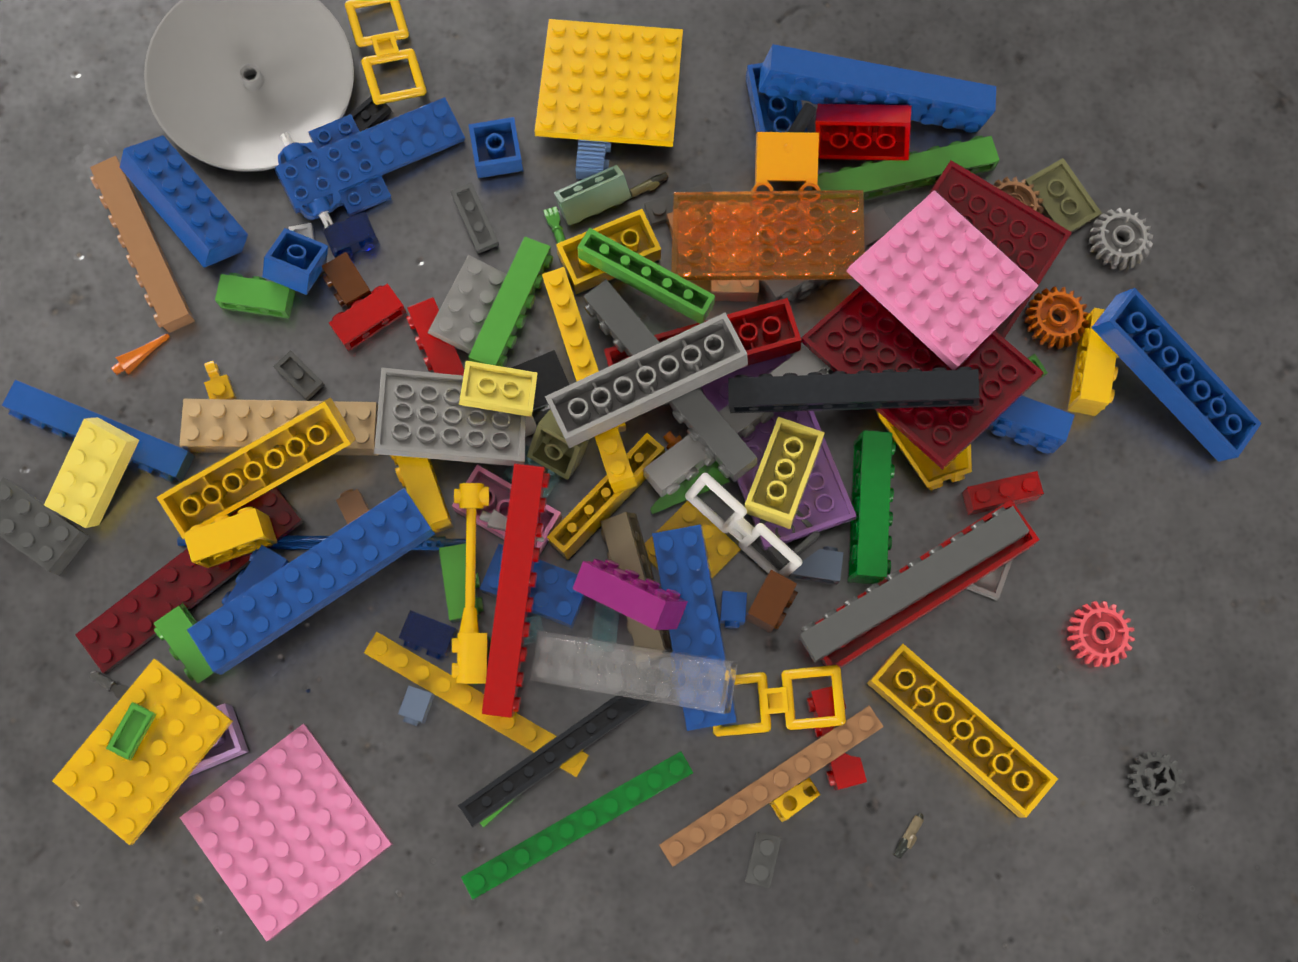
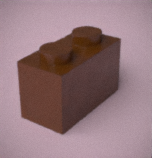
M346 252L322 265L326 273L322 277L329 288L334 286L337 293L334 296L341 307L346 305L349 309L355 301L364 299L371 294L369 287Z

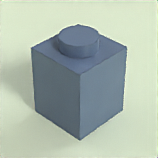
M408 685L398 713L404 716L403 722L415 726L418 725V722L425 724L435 695Z

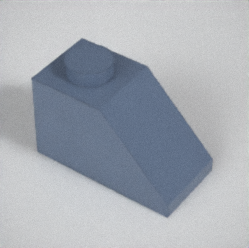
M829 546L818 549L802 561V565L791 573L789 578L837 585L840 582L844 552H837V548Z

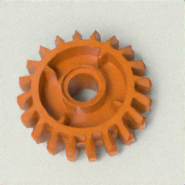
M1056 286L1052 287L1050 291L1045 288L1041 293H1036L1034 299H1031L1028 303L1029 308L1025 310V314L1028 317L1025 318L1024 323L1031 324L1028 326L1027 331H1034L1032 339L1039 337L1041 339L1040 345L1047 342L1048 349H1050L1055 344L1058 350L1062 349L1064 345L1068 348L1073 342L1077 343L1080 340V336H1083L1084 328L1089 326V322L1085 320L1089 313L1084 312L1087 304L1079 303L1082 300V296L1075 298L1073 297L1074 291L1068 294L1065 287L1058 291ZM1052 314L1058 315L1061 318V322L1056 321Z

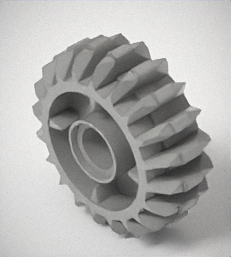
M1121 207L1115 212L1111 209L1106 214H1101L1098 220H1095L1092 224L1093 228L1089 231V235L1092 237H1090L1088 243L1093 245L1091 252L1098 253L1096 260L1100 258L1104 260L1103 266L1111 263V270L1115 269L1117 265L1120 270H1124L1126 267L1131 269L1136 264H1141L1144 258L1149 255V250L1153 246V243L1150 242L1153 239V234L1148 233L1151 230V226L1144 225L1146 218L1138 219L1139 212L1131 215L1130 209H1127L1124 213ZM1117 236L1122 237L1125 242L1119 241Z

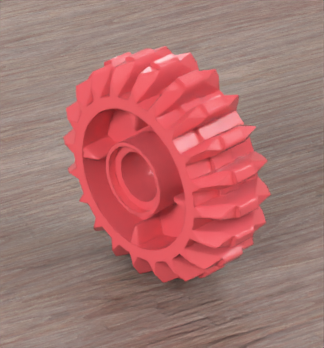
M1097 601L1091 602V607L1088 604L1083 605L1082 610L1077 609L1074 612L1076 617L1069 619L1070 623L1074 626L1067 627V631L1073 633L1072 636L1067 637V640L1074 641L1075 643L1070 649L1079 650L1076 655L1077 658H1082L1085 655V664H1090L1093 660L1094 667H1100L1101 663L1104 667H1109L1111 663L1116 665L1119 663V658L1125 659L1127 657L1125 651L1132 650V646L1127 642L1135 640L1133 636H1129V633L1133 632L1135 628L1127 627V623H1130L1131 619H1123L1122 616L1125 614V611L1116 612L1117 605L1113 604L1108 608L1106 601L1101 602L1100 605ZM1097 628H1100L1104 631V640H1101L1097 637Z

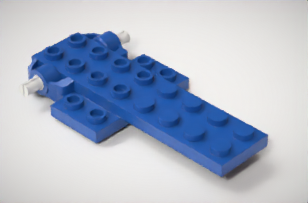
M445 97L361 132L350 114L308 131L312 140L309 143H294L289 132H286L285 135L283 133L280 138L285 147L278 154L279 165L275 166V171L295 213H301L308 220L321 218L324 228L327 229L329 226L332 227L334 225L329 213L333 212L337 207L343 205L348 216H352L390 200L391 194L381 175L465 141V136Z

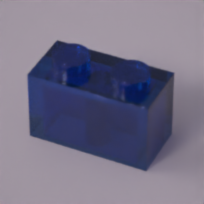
M410 610L399 639L404 641L403 646L417 651L418 647L427 650V656L439 660L441 656L448 657L452 648V638H456L458 630Z

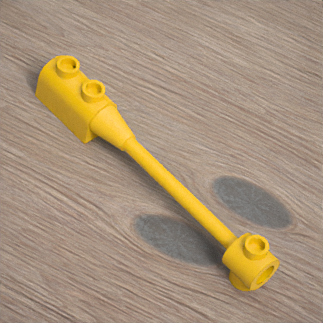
M460 483L459 489H454V503L459 504V509H466L465 608L459 633H457V638H452V653H457V663H452V678H457V683L485 684L487 676L488 633H479L477 608H475L476 509H484V506H489V487L484 486L482 483Z

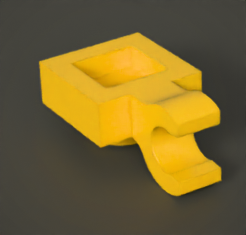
M214 361L204 363L210 377L209 381L204 382L209 399H235L236 396L229 376L227 374L221 376L218 365Z

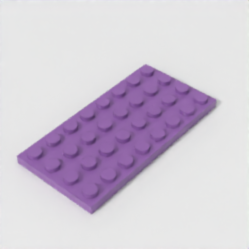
M788 354L737 369L701 386L703 394L719 412L728 405V378H734L735 375L740 374L748 375L749 377L769 374L791 358V355ZM814 411L774 412V416L764 424L760 422L755 426L756 429L751 435L746 438L740 437L757 457V465L737 480L745 502L778 417L821 431ZM823 438L821 448L798 510L804 517L796 514L792 523L795 533H792V528L788 529L768 521L764 524L775 535L777 527L778 534L781 536L779 539L784 543L811 535L814 531L820 532L855 520L857 517L825 438ZM751 516L754 525L760 523V518ZM807 519L813 526L807 528L801 520ZM760 535L764 550H767L772 545Z

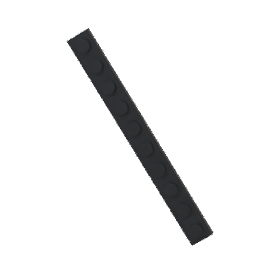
M663 662L459 804V809L471 827H475L678 684V678L667 663Z

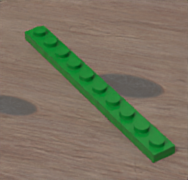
M682 751L461 876V879L473 900L693 774V771Z

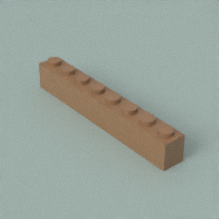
M114 156L91 166L90 169L94 176L90 178L97 190L100 189L102 193L99 198L104 208H109L111 215L108 218L114 229L118 228L120 232L117 238L122 247L127 248L129 252L126 255L132 268L136 267L138 274L135 277L140 287H145L147 291L144 297L150 308L154 307L157 313L153 315L159 328L164 327L171 333L195 320L132 183L121 170V162Z

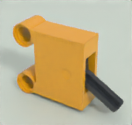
M809 103L803 105L788 132L756 133L755 185L752 188L751 194L757 203H766L773 197V187L767 181L804 182L798 189L799 200H802L804 204H812L819 199L821 194L820 188L817 185L819 133H804L817 110L813 105ZM759 186H765L768 189L769 194L766 199H760L756 195V190ZM805 187H812L814 189L815 196L812 200H808L803 196Z

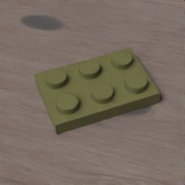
M1064 158L1026 179L1025 185L1034 184L1033 192L1040 191L1036 198L1043 199V203L1040 206L1044 208L1043 213L1045 216L1072 233L1097 219L1102 214Z

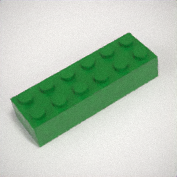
M863 430L854 441L851 504L857 517L855 520L850 521L848 582L876 584L884 580L891 572V560H888V550H891L892 536H889V526H892L893 512H890V502H893L894 488H890L895 473V465L891 464V458L896 449V442L892 440L891 432Z

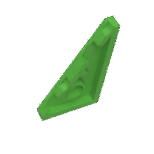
M717 461L710 466L704 465L692 480L688 481L686 479L680 483V488L672 495L667 493L663 497L660 496L650 508L651 514L686 501L685 493L703 473H708L720 485L730 481L719 471ZM705 485L697 495L705 493L711 489L707 485Z

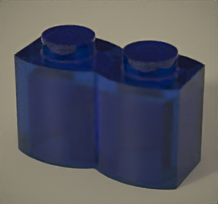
M366 212L356 214L345 221L334 223L323 229V233L335 258L345 252L351 258L355 252L371 250L379 242Z

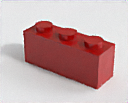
M387 283L384 286L381 285L373 289L366 298L355 301L351 308L345 312H339L334 315L329 325L349 352L407 312L402 302Z
M1038 471L968 486L962 492L968 515L995 510L1011 499L1015 505L1034 501L1044 494Z

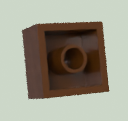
M770 570L745 620L768 633H771L773 628L778 630L787 613L783 612L784 608H790L798 594L794 590L797 583Z

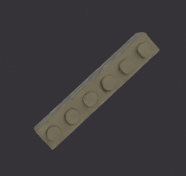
M625 512L601 521V534L609 550L607 553L608 559L618 563V568L624 571L629 569L639 573V578L644 581L646 579L655 581L637 515ZM627 616V629L633 637V650L639 662H650L673 654L669 630H654Z

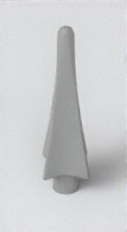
M493 510L492 513L482 511L479 519L488 522L487 528L501 531L506 530L507 517L496 510ZM538 537L537 539L539 542H544L545 540L544 537Z

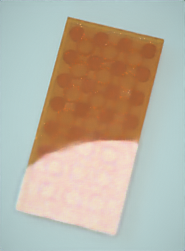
M863 190L674 192L671 272L686 280L854 279L847 272V269L865 253Z

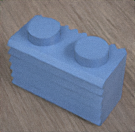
M578 140L576 179L583 180L609 168L606 152H611V142Z

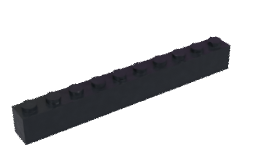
M960 367L957 370L934 368L932 371H922L921 369L914 368L907 370V372L887 369L883 370L882 373L861 370L857 374L836 371L828 375H822L820 372H810L807 375L799 376L796 373H785L783 376L760 374L758 377L740 374L735 375L734 378H728V406L730 413L978 406L980 399L978 369L972 370L971 367Z

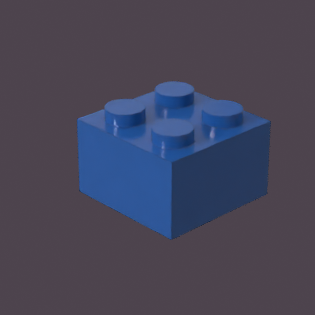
M514 117L468 124L478 178L523 171Z
M284 228L264 256L262 277L307 295L323 271L322 265L326 264L328 245Z

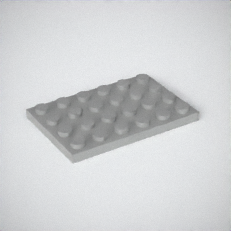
M381 368L374 454L514 466V463L524 465L526 416L459 405L463 382L462 375Z

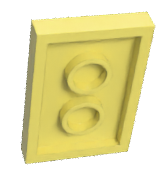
M466 361L459 405L531 417L538 373Z

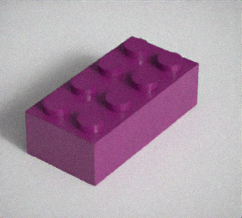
M594 559L593 562H582L573 590L654 630L678 628L688 601L680 598V593L671 589L665 591L659 588L660 584L650 579L644 581L639 578V573L629 569L624 571L618 568V563L608 559L605 562Z

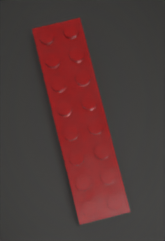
M788 298L727 314L747 352L748 365L746 366L801 350L802 340ZM695 323L685 327L677 328L674 330L656 334L654 336L661 343L669 338H672L684 331H687L699 325L700 323ZM616 346L604 349L608 367L629 358L625 351L621 353Z

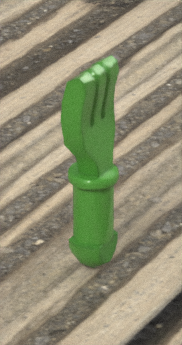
M557 207L543 210L548 225L553 228L552 233H554L557 243L565 241L566 239L562 231L563 227L559 226L561 220Z

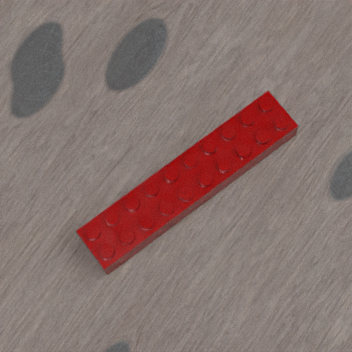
M1012 499L960 532L966 535L972 531L971 526L983 519L987 522L993 518L991 514L998 509L1005 507L1007 510L1014 506L1030 530L1026 536L822 658L821 662L823 665L844 667L1033 547L1040 539ZM947 539L939 545H942V547L944 548L947 545L951 544V542L949 539ZM927 552L920 556L921 560L926 559L930 554ZM906 565L899 570L900 573L906 571L909 567ZM887 579L882 580L881 582L878 583L879 586H881V585H883L884 583L888 582V580H887ZM863 592L862 594H860L859 596H857L858 599L861 598V597H863V596L866 595L867 593H866V592ZM845 605L836 609V611L838 612L839 610L843 609ZM824 618L817 621L815 624H818L819 622L823 621Z

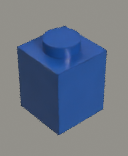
M722 591L720 623H724L726 628H739V625H744L747 592Z

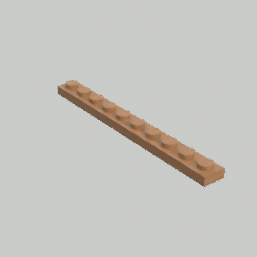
M869 705L848 719L844 725L836 727L659 846L672 867L884 726Z

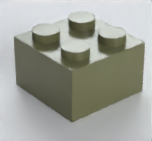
M550 409L538 423L526 457L568 480L581 464L590 439L569 448Z

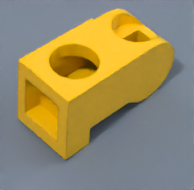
M808 777L769 804L780 821L783 822L821 794L810 777Z

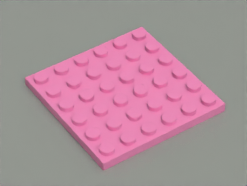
M935 190L847 269V272L952 370H955L1039 286Z
M304 723L179 817L266 942L393 845Z

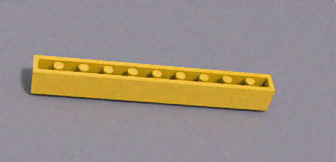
M562 267L542 274L576 381L599 372L565 268ZM616 426L595 436L613 492L617 493L637 486L618 427Z

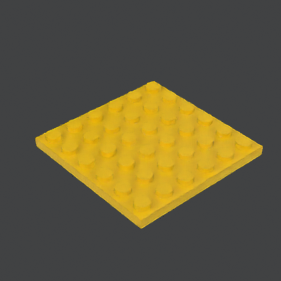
M549 19L535 136L673 147L683 29Z

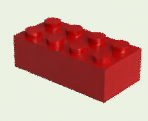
M818 104L815 120L816 133H819L818 159L909 161L912 105Z

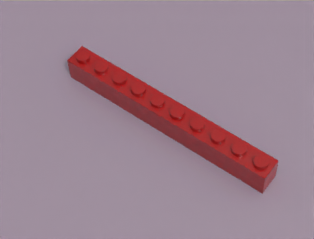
M514 463L482 714L512 718L515 716V712L520 710L521 697H517L518 687H522L524 681V672H520L521 662H526L527 647L523 646L525 637H529L531 623L527 622L528 612H532L534 597H530L531 587H535L537 581V573L533 572L534 562L538 563L540 557V548L536 546L538 537L542 538L543 523H540V515L545 513L547 498H543L544 488H548L550 473H546L545 467Z

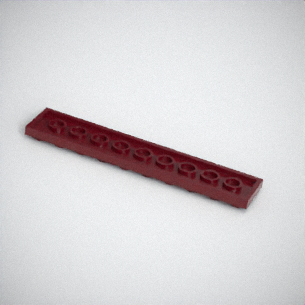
M277 486L244 504L229 516L237 515L240 509L246 507L260 510L270 517L277 542L303 522ZM187 548L81 629L75 636L101 672L107 674L157 635L154 631V628H156L154 622L182 603L189 611L250 563L249 559L252 553L206 568L191 561Z

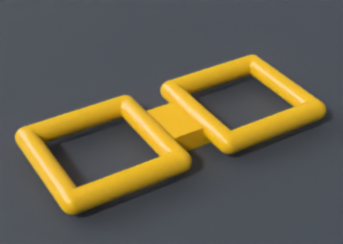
M399 0L346 1L345 9L356 45L358 47L373 45L375 55L364 57L361 60L373 103L380 105L424 96L427 90L415 51L412 48L399 50L396 40L409 37V31ZM390 2L399 31L363 37L355 9ZM408 59L416 88L381 95L372 65Z
M838 665L784 670L781 674L782 687L768 688L767 675L764 672L730 675L731 685L758 683L761 723L713 726V734L715 736L769 732L771 730L770 714L785 713L786 727L789 730L844 725L846 717L840 667ZM831 676L835 716L795 719L792 679Z

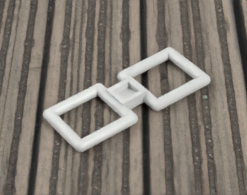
M703 473L685 493V498L723 533L729 532L739 541L740 549L768 574L770 570H773L787 578L802 565V559L763 523L753 527L743 517L747 514V509L708 473ZM705 485L735 511L726 521L697 496ZM760 535L790 561L780 571L751 545Z

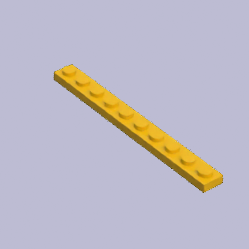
M378 632L375 633L364 651V654L532 752L537 751L557 737L516 712L512 718L482 714L483 693L468 684L457 683V678H452V675ZM582 751L560 766V768L577 777L589 755Z

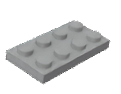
M468 255L428 334L470 354L507 274Z

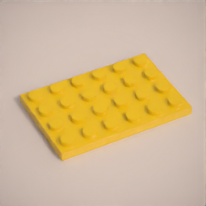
M153 659L52 782L127 844L133 845L227 730L233 720L160 661ZM134 702L157 715L132 760H127L106 749L129 706Z

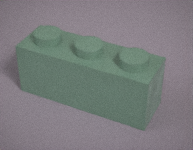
M617 165L554 192L561 215L568 226L579 223L591 215L600 214L605 209L614 205H620L632 198L625 176Z

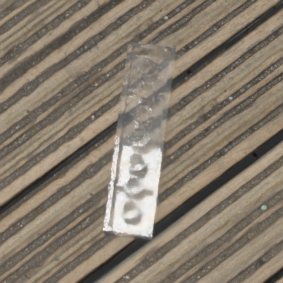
M543 630L537 633L530 680L726 714L731 712L738 662Z

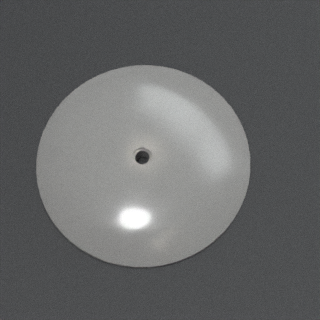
M180 0L164 16L151 38L145 59L144 81L148 102L156 120L177 146L189 155L212 166L227 170L254 172L274 169L275 166L279 165L278 154L285 147L280 138L283 133L285 135L286 132H289L294 143H309L312 140L308 131L344 116L352 95L354 66L349 42L342 27L330 10L319 0ZM250 75H256L252 80L247 79Z

